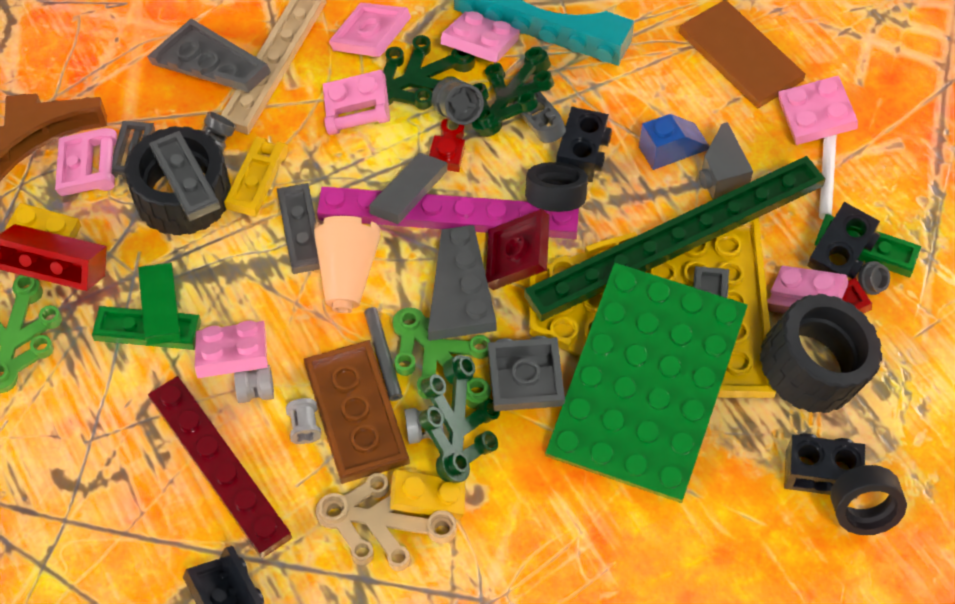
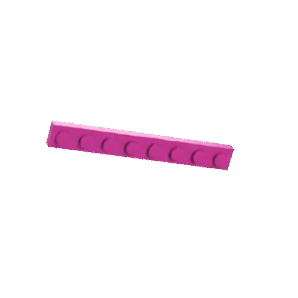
M322 186L317 216L318 220L324 221V218L331 216H354L362 218V224H371L372 221L377 225L448 229L474 225L475 232L489 233L491 228L537 211L540 208L533 206L528 201L426 194L399 224L370 214L369 205L382 191ZM579 208L562 212L546 211L550 215L549 237L577 239Z

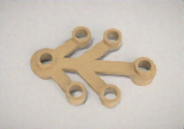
M381 473L370 475L367 482L345 496L338 493H330L320 499L316 506L318 522L325 528L338 529L351 548L353 561L358 565L369 564L373 560L374 551L372 544L367 540L361 539L351 522L366 524L386 552L388 565L394 571L405 570L410 564V555L405 547L398 544L388 528L427 534L432 541L439 544L450 542L455 537L457 531L456 519L447 511H436L429 518L392 513L395 510L390 509L391 495L369 509L356 507L370 496L381 498L388 493V479ZM377 481L384 484L381 489H373L371 486ZM332 509H339L341 511V513L335 517H331L328 515L329 511ZM439 526H445L449 529L443 535L436 533L435 530ZM360 548L369 550L365 557L356 555L357 550ZM396 554H402L406 557L401 563H395L392 561V558Z

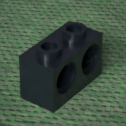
M571 107L565 126L566 132L562 136L556 162L568 163L581 168L588 175V182H593L595 172L602 171L605 153L601 152L602 147L609 146L612 135V128L607 127L609 114Z
M844 202L810 256L807 266L813 270L846 274L847 278H855L864 264L863 261L859 260L865 249L871 252L881 234L876 232L880 221ZM850 226H856L862 230L863 236L852 237L847 233L846 229ZM835 253L841 254L846 258L847 263L835 265L830 261L829 256Z
M809 433L792 434L786 449L784 489L831 495L832 486L836 480L848 471L840 468L836 462L845 463L850 469L865 465V444L854 443V441L847 438L831 440L818 438L816 435ZM800 457L810 459L813 462V464L809 465L803 463L800 460Z

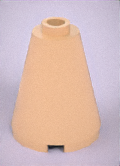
M331 216L324 218L323 225H320L318 221L315 223L314 236L325 302L336 313H351L353 308H357L360 305L381 237V228L372 221L371 227L363 225L362 218Z

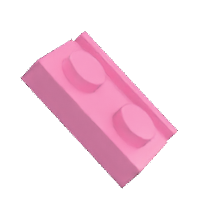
M781 266L771 289L772 295L770 299H767L768 311L784 314L794 302L808 295L826 294L827 296L839 297L842 300L848 285L847 275Z

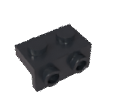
M233 546L224 548L219 559L187 568L184 572L183 579L196 604H264L261 591L254 586L248 575L245 561L242 557L238 556Z

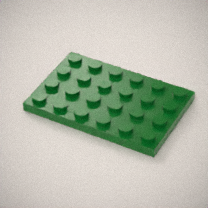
M614 263L545 456L682 503L748 304Z

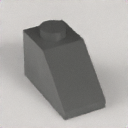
M728 122L721 124L704 156L702 170L699 171L700 183L704 189H708L713 200L750 183L753 170Z

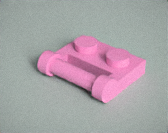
M382 70L323 84L326 112L325 127L329 135L338 134L342 129L379 121L381 124L390 121L386 77ZM375 106V109L342 117L338 116V114Z
M102 128L59 138L55 190L60 196L94 189L109 191L114 188L115 176L112 174L113 146L117 142L115 130ZM100 145L99 172L92 174L93 147Z

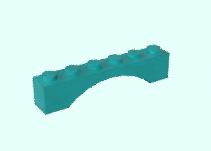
M454 0V10L461 13L465 11L478 12L484 18L509 23L511 27L519 29L521 34H526L547 43H553L570 49L573 52L582 53L617 66L621 63L632 42L634 20L608 11L572 15L543 10L523 0Z

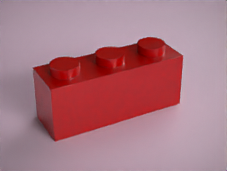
M14 224L0 233V270L88 291L105 277L107 246Z

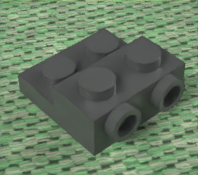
M535 336L528 340L515 341L503 338L495 342H488V364L494 411L560 407L565 404L557 337Z

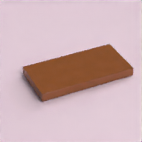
M727 0L721 1L680 25L679 33L757 109L778 97L779 91L793 88L805 79L806 73Z
M370 340L303 359L341 484L410 464V459Z

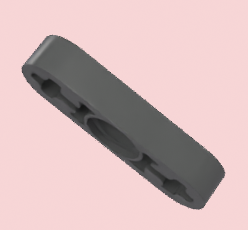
M540 91L534 93L538 106L533 111L523 112L519 115L540 141L544 143L557 141L566 132L561 115Z

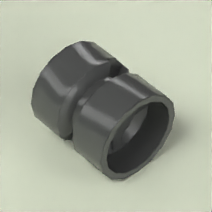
M443 79L435 86L432 92L431 101L433 108L438 114L457 124H470L479 118L483 111L484 100L482 93L478 88L460 79Z

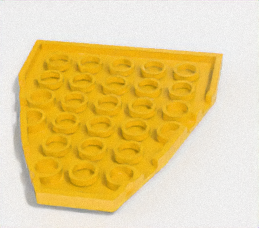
M758 217L646 271V273L693 287L695 266L729 269L727 298L748 304L718 394L719 398H775L776 395L775 389H772L767 377L764 376L762 362L760 361L762 341L766 338V334L770 331L760 221ZM633 232L599 241L586 246L585 252L570 258L567 255L559 257L553 263L547 264V271L529 277V287L637 235ZM604 292L542 322L529 304V335L534 337L545 336L547 338L557 337L559 348L580 357Z

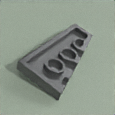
M192 18L147 56L152 65L246 92H250L271 73L267 63Z
M474 225L442 229L428 326V340L497 331L495 313Z

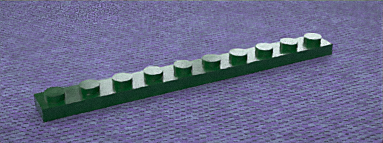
M808 156L802 157L524 289V297L542 322L604 292L614 263L646 272L823 187L826 178Z

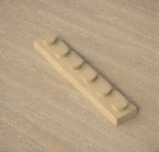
M326 0L289 1L256 56L267 63L271 73L250 92L236 89L221 113V116L229 119L236 125L235 131L249 135L326 5Z

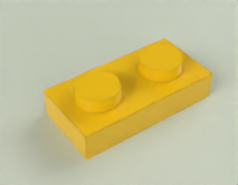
M19 203L5 229L17 224L75 238L82 225L79 218Z
M395 470L392 474L390 509L432 515L436 511H447L455 519L460 520L465 515L466 481L452 483L442 480L439 476Z

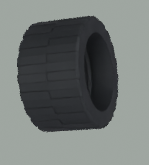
M186 126L159 129L150 135H146L131 149L132 152L126 159V181L140 218L150 228L164 234H193L210 227L227 210L224 201L230 191L231 184L220 146L216 144V140L205 134L204 131ZM179 130L220 204V209L190 222L174 192L168 193L153 189L155 184L165 175L154 157L149 143Z
M826 294L808 295L794 302L766 334V338L762 341L760 361L762 362V371L764 376L767 377L769 385L773 390L775 389L783 400L788 401L798 409L807 410V412L829 413L832 410L842 408L873 379L882 361V345L873 324L854 305L836 296H827ZM799 335L814 338L828 347L835 355L841 373L825 369L813 361L804 350Z

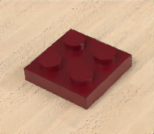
M539 209L489 229L486 279L489 288L495 290L547 271L550 215L546 211Z

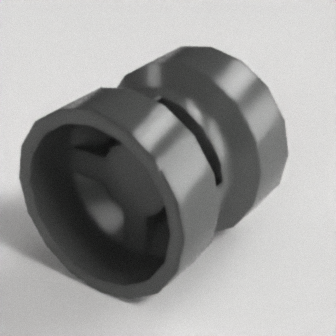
M210 111L204 119L205 126L201 131L213 137L223 153L226 148L225 141L227 137L233 135L236 125L229 119Z

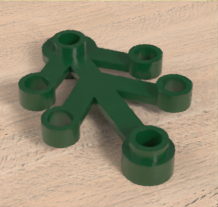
M419 35L412 41L413 54L403 76L394 79L397 67L404 63L403 50L400 47L394 46L388 48L385 52L386 65L383 73L386 77L389 105L393 101L415 105L419 109H428L432 106L431 91L441 81L430 77L451 68L458 72H468L475 66L474 55L453 49L451 55L421 67L425 56L431 51V41L427 36ZM448 76V77H445L444 79H446V78H456V77ZM409 86L420 88L415 93L402 90ZM422 97L428 98L426 100H420V98Z
M532 47L526 51L524 66L507 87L504 81L505 72L500 63H493L486 67L485 74L488 81L492 83L497 98L490 108L486 100L489 97V93L485 84L477 83L473 85L482 93L484 100L483 111L480 117L471 123L473 129L481 136L489 137L495 135L501 130L503 120L523 112L533 111L538 106L534 93L547 91L554 86L551 72L547 71L551 66V62L547 52L542 50L541 47ZM531 75H535L533 78L534 82L524 85ZM517 101L516 104L506 107L509 103Z
M457 355L447 360L443 365L444 376L453 385L451 407L443 395L446 392L444 379L440 375L434 374L422 382V391L430 398L434 406L422 411L419 415L420 425L429 433L440 453L436 460L437 473L442 480L452 483L465 481L470 473L469 463L480 455L489 454L498 448L496 435L491 431H485L475 437L474 444L463 450V441L466 434L482 423H489L497 419L500 415V411H494L493 400L488 399L479 403L476 410L465 417L467 382L472 379L475 373V364L470 357ZM443 423L449 432V440L441 429Z

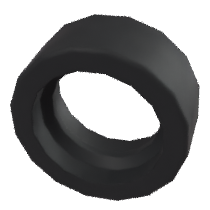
M547 162L534 165L528 170L526 175L525 197L528 203L546 211L562 212L580 208L586 201L588 175L581 168L568 163Z
M878 465L859 466L839 476L832 486L830 498L839 525L848 532L857 535L880 534L896 526L906 513L907 502L898 477L890 469ZM881 491L889 494L885 501L872 508L854 509L848 507L854 498L867 492Z

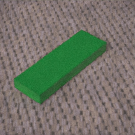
M825 214L814 244L815 246L820 242L834 216ZM850 226L846 229L847 233L852 237L863 236L862 230L856 226ZM876 231L881 234L871 252L865 249L859 260L865 263L869 261L879 262L887 267L889 271L910 278L921 246Z
M172 263L138 267L146 346L181 341Z
M99 306L92 332L94 341L146 346L142 310ZM178 313L181 341L149 346L195 350L196 331L199 330L201 324L200 315Z

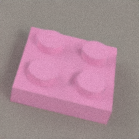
M361 2L329 40L333 51L380 57L410 20L411 15L407 7Z
M465 11L442 32L440 44L497 63L518 41L520 30L511 27L507 22L493 21L484 18L478 12Z
M839 75L778 92L780 105L796 145L858 129V120Z
M243 321L237 325L225 327L209 326L203 330L196 331L195 370L197 378L268 368L264 321Z

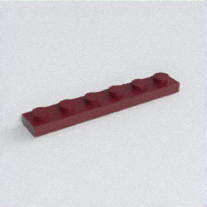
M177 376L148 394L150 401L260 558H264L293 539L289 529L181 379Z

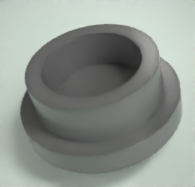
M869 261L861 267L858 281L866 294L877 295L889 286L890 273L887 267L879 262Z

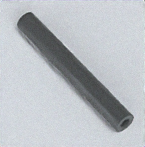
M375 307L366 309L364 314L390 401H397L403 397L378 310Z

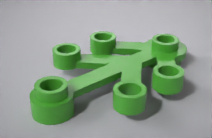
M23 275L18 276L13 283L12 289L16 298L7 328L5 329L0 322V373L4 372L0 376V393L8 392L14 388L17 383L18 372L39 359L49 357L53 353L54 346L50 338L40 334L48 329L58 327L62 322V316L58 308L50 305L40 310L39 319L22 329L29 304L37 302L43 294V288L38 279ZM55 315L53 319L45 320L47 316ZM31 340V349L14 358L16 349ZM47 344L44 349L37 350L39 345Z
M404 308L395 314L392 322L394 332L401 338L400 353L394 360L395 370L402 376L411 375L415 371L416 363L413 349L416 340L424 348L422 376L417 381V392L420 397L430 399L422 391V382L424 379L436 374L437 362L443 367L447 360L453 358L451 354L472 355L477 359H483L488 356V342L490 340L486 336L476 335L471 341L448 339L429 341L428 326L430 318L425 317L416 308ZM408 320L415 321L413 324L410 325L404 323ZM477 344H483L484 346H486V348L483 350H478L474 346ZM402 361H409L411 363L407 367L399 365ZM472 377L467 382L466 405L476 409L479 403L491 399V387L484 379ZM481 388L483 389V391L480 393H474L471 391V389Z

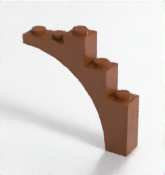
M38 93L6 96L4 126H0V181L19 162L37 149L61 137L83 130L107 126V114L101 97H86L62 101L54 100L41 103Z

